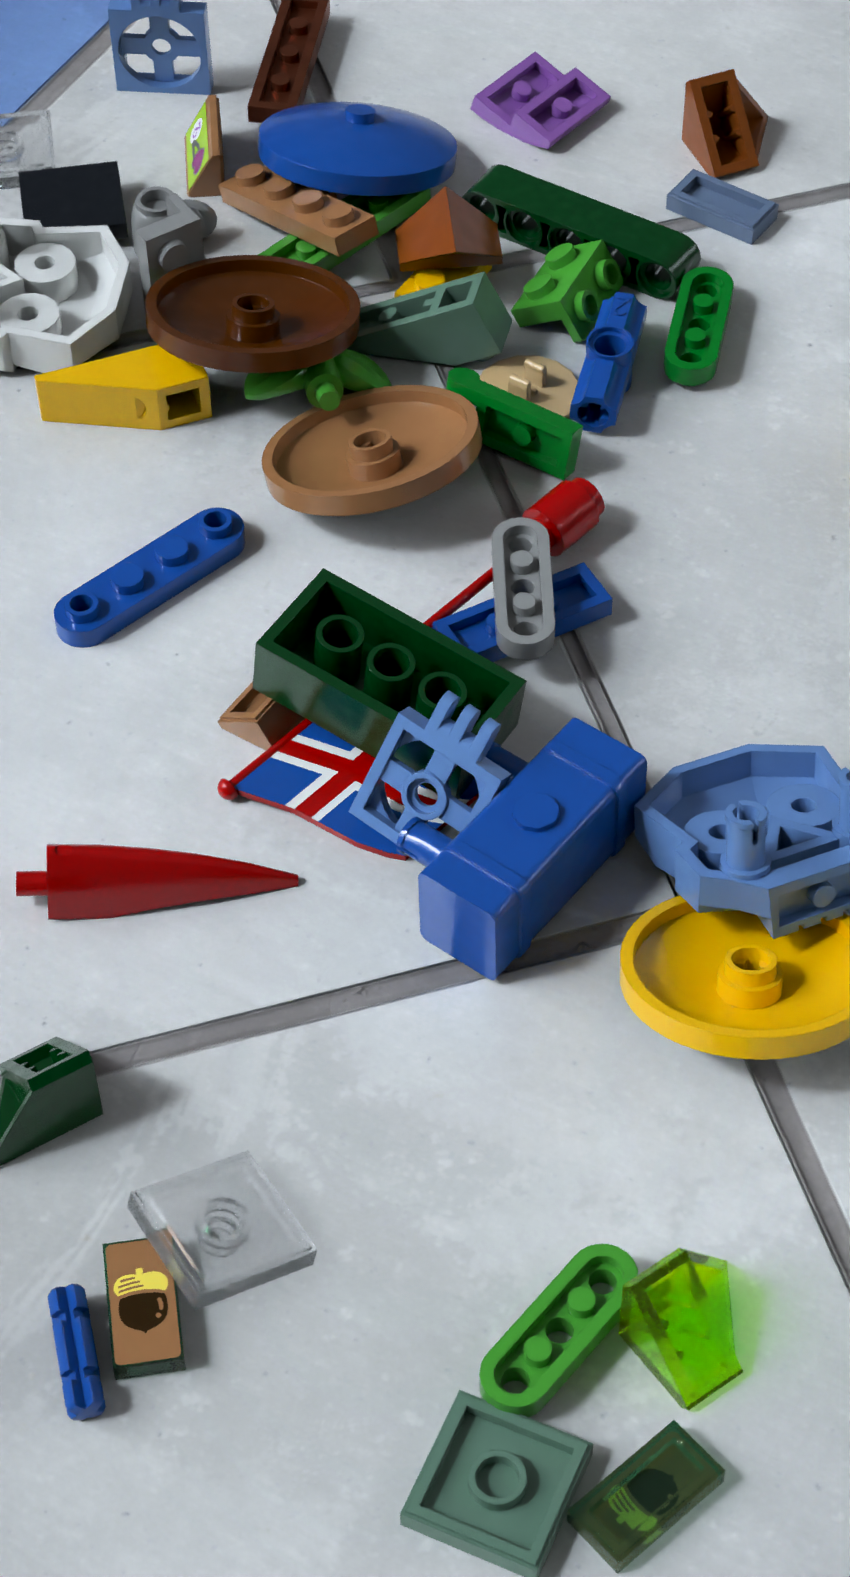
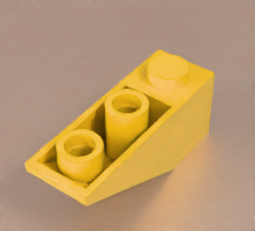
M158 344L34 376L40 415L43 421L164 430L212 417L209 377L204 367L182 360L165 351Z

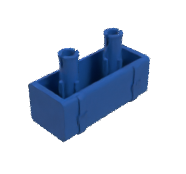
M572 718L529 763L505 750L500 744L493 742L486 757L511 773V776L505 787L454 839L426 824L419 817H414L408 821L397 839L396 845L399 846L397 848L399 853L407 855L426 866L418 875L420 932L422 937L490 980H495L515 958H520L530 948L531 941L604 862L609 857L615 856L624 847L625 840L635 830L634 805L646 793V758L639 752L577 718Z

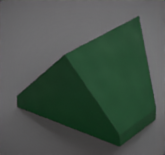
M56 1036L0 1064V1072L3 1076L0 1089V1166L103 1115L94 1062L89 1051L85 1048Z

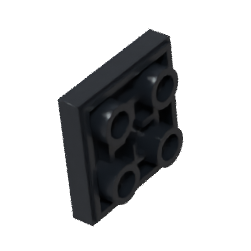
M117 161L18 172L23 219L40 220L42 227L108 225L115 239L128 238Z

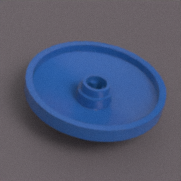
M322 102L290 107L274 113L264 120L259 129L258 155L264 165L277 175L310 188L348 195L391 196L427 190L449 179L455 171L457 142L454 136L440 124L409 111L371 103Z

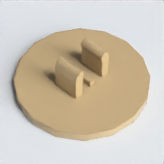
M517 355L498 360L481 373L480 380L570 419V406L578 381L572 371L558 361L538 355Z

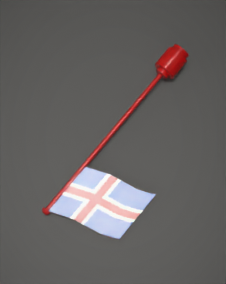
M577 477L572 481L564 480L529 507L522 517L536 520L547 529L550 540V554L553 557H557L598 524L599 516L604 512L605 505L597 488L588 480ZM492 567L423 624L433 629L432 622L452 615L493 581ZM306 718L228 781L222 778L218 783V793L225 800L236 799L239 795L293 813L357 848L397 860L406 861L409 856L397 851L399 846L348 812L375 758ZM475 779L459 798L460 801L468 806L479 798ZM385 782L388 803L399 820L405 809L401 793ZM421 784L419 785L418 796L420 800L427 805L435 804L438 794ZM438 817L427 822L428 825L438 831H441L448 825Z

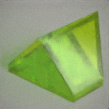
M678 1248L623 1285L619 1335L679 1406L688 1411L744 1371L735 1354L727 1261Z

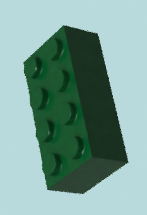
M324 568L256 642L253 689L376 758L400 711L410 706L430 719L439 700L448 690L460 697V701L451 717L455 722L468 704L481 711L471 731L475 735L478 734L485 721L491 717L501 724V729L494 742L502 745L518 725L526 680ZM413 741L402 745L395 752L394 757L415 771H419L427 767L435 750L422 741ZM458 765L448 782L451 788V795L457 799L460 798L475 779L472 774ZM421 783V785L437 793L431 784Z

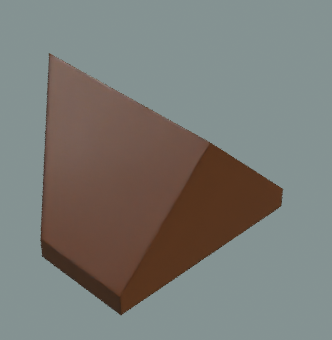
M734 69L687 81L682 141L707 174L718 178L760 166L758 157L768 115L736 78Z
M447 186L442 188L395 230L400 272L503 264L497 223Z

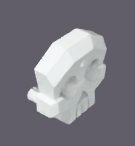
M0 218V371L15 373L16 367L19 366L47 373L82 364L119 339L133 293L130 262L108 225L42 227L40 220Z

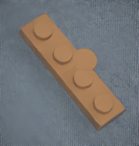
M258 163L239 168L235 172V176L218 184L224 203L338 257L379 234L375 215L339 200L337 193L318 190L292 182Z

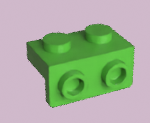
M603 239L574 246L571 243L560 244L547 253L544 264L535 277L525 284L524 292L511 309V312L519 327L562 320L575 343L585 341L588 334L595 327L602 301L613 297L624 283L620 268L612 258Z

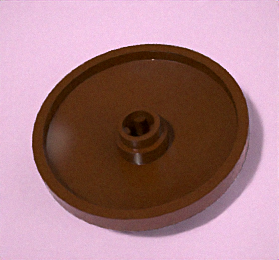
M222 256L183 265L166 273L154 282L145 300L146 327L151 338L161 348L187 362L230 372L273 373L297 370L320 364L345 351L355 341L360 329V300L350 284L338 275L319 266L275 256Z

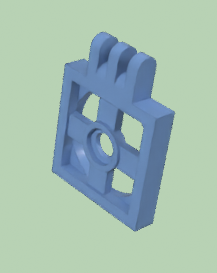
M110 0L107 10L117 91L211 95L214 82L207 2ZM149 17L150 28L145 34L124 33V29L131 23ZM170 20L184 26L193 36H179L174 29L170 28ZM157 39L166 40L170 44L171 49L168 52H159L153 47V42ZM127 54H146L154 62L155 73H143L133 70L127 62ZM178 56L200 57L201 63L192 75L175 74L174 60Z
M450 690L441 697L430 719L408 706L398 713L348 812L395 844L403 827L414 817L423 819L426 824L428 820L438 817L461 832L505 787L511 776V773L486 757L501 729V724L490 717L481 726L478 734L475 735L471 731L481 711L471 704H468L463 709L455 722L451 717L460 701V697ZM413 741H422L435 751L427 767L415 771L394 757L395 752L402 745ZM457 765L475 777L479 798L473 809L451 795V788L448 782ZM385 782L401 793L405 809L399 820L388 803ZM421 783H429L434 786L438 794L435 804L427 805L420 800L418 787Z

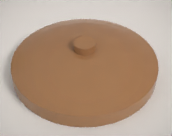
M385 386L344 395L340 399L339 406L332 411L313 407L289 421L267 443L262 455V469L270 494L287 508L319 516L361 515L399 507L445 487L472 465L480 453L483 438L477 411L465 397L453 391L432 386Z

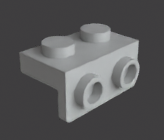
M176 193L166 197L168 217L135 230L144 309L146 295L150 287L160 277L183 265L206 259L203 248L206 225L203 217L195 207L190 208Z

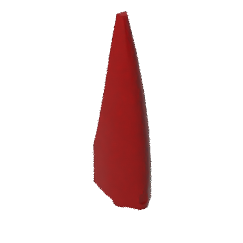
M47 844V871H16V896H47L48 920L114 918L176 905L298 887V874L252 863L196 853L100 844Z

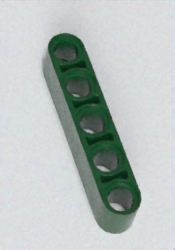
M493 165L462 196L464 200L497 223L499 237L545 255L563 243H571L574 246L603 239L612 258L620 268L624 280L623 286L654 298H670L680 288L683 276L688 271L697 268L701 261L700 250L696 243L681 232L506 165Z

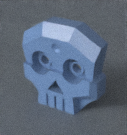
M746 744L673 767L634 805L635 837L654 865L675 878V891L698 913L743 911L757 915L773 939L799 931V925L805 929L820 924L821 918L829 921L841 917L844 910L850 914V771L846 767L841 770L824 746Z

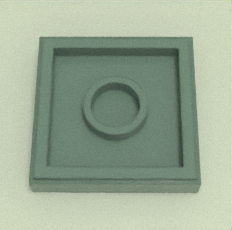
M459 1390L402 1508L400 1525L523 1577H539L593 1454V1443L526 1416L501 1411L486 1400Z

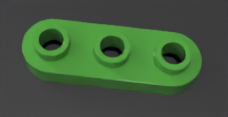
M594 1244L580 1250L485 1355L479 1372L481 1398L501 1411L523 1415L528 1418L540 1412L633 1305L638 1287V1269L633 1258L623 1249L610 1244ZM597 1283H605L614 1290L607 1294H599L593 1291L591 1286ZM562 1331L567 1333L571 1339L564 1343H555L547 1336L552 1332ZM510 1381H520L527 1386V1389L521 1393H510L503 1386Z

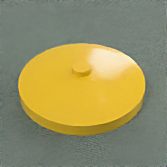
M679 895L645 912L627 931L620 950L621 991L627 1004L641 1021L662 1036L694 1050L723 1057L753 1060L784 1059L816 1053L850 1038V916L843 912V916L829 921L821 918L820 924L805 929L799 925V931L773 939L757 915L743 911L698 913Z

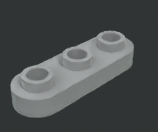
M524 517L510 518L498 524L492 533L491 555L496 643L499 649L511 658L533 660L547 654L552 649L555 641V610L549 533L536 520Z

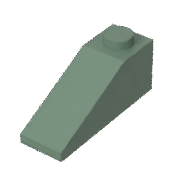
M485 271L361 307L359 333L355 341L347 349L361 354L455 366L474 360L486 361L502 353L513 320Z

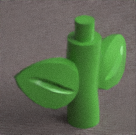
M346 349L332 359L306 368L273 373H248L244 392L246 399L264 400L304 389L309 402L313 406L326 411H332L339 406L344 388L363 391L392 386L384 371L372 359L359 352Z

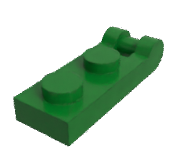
M459 367L453 368L448 372L446 389L465 397L472 405L476 406L483 438L482 444L562 480H565L575 471L584 425L480 380V375L472 369Z

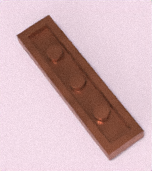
M330 0L281 1L247 106L249 122L263 123L264 120L274 113L290 107L303 105L330 16Z

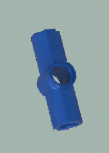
M616 291L613 297L603 300L594 330L586 338V356L570 406V418L584 425L583 431L602 433L605 428L615 426L624 394L631 387L632 367L647 317V306L641 304L634 294Z

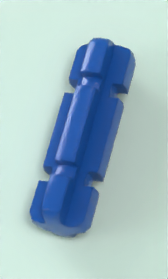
M79 1284L55 1287L49 1292L48 1303L50 1316L52 1317V1328L67 1415L77 1421L98 1417L104 1412L106 1405L85 1289Z

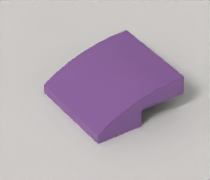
M535 51L476 94L470 109L483 120L508 135L533 146L549 149L607 105L611 96L576 67L564 75Z

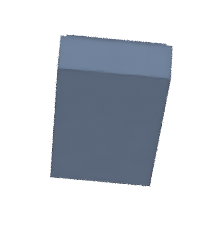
M692 169L667 194V210L750 245L778 217L779 204L695 169Z

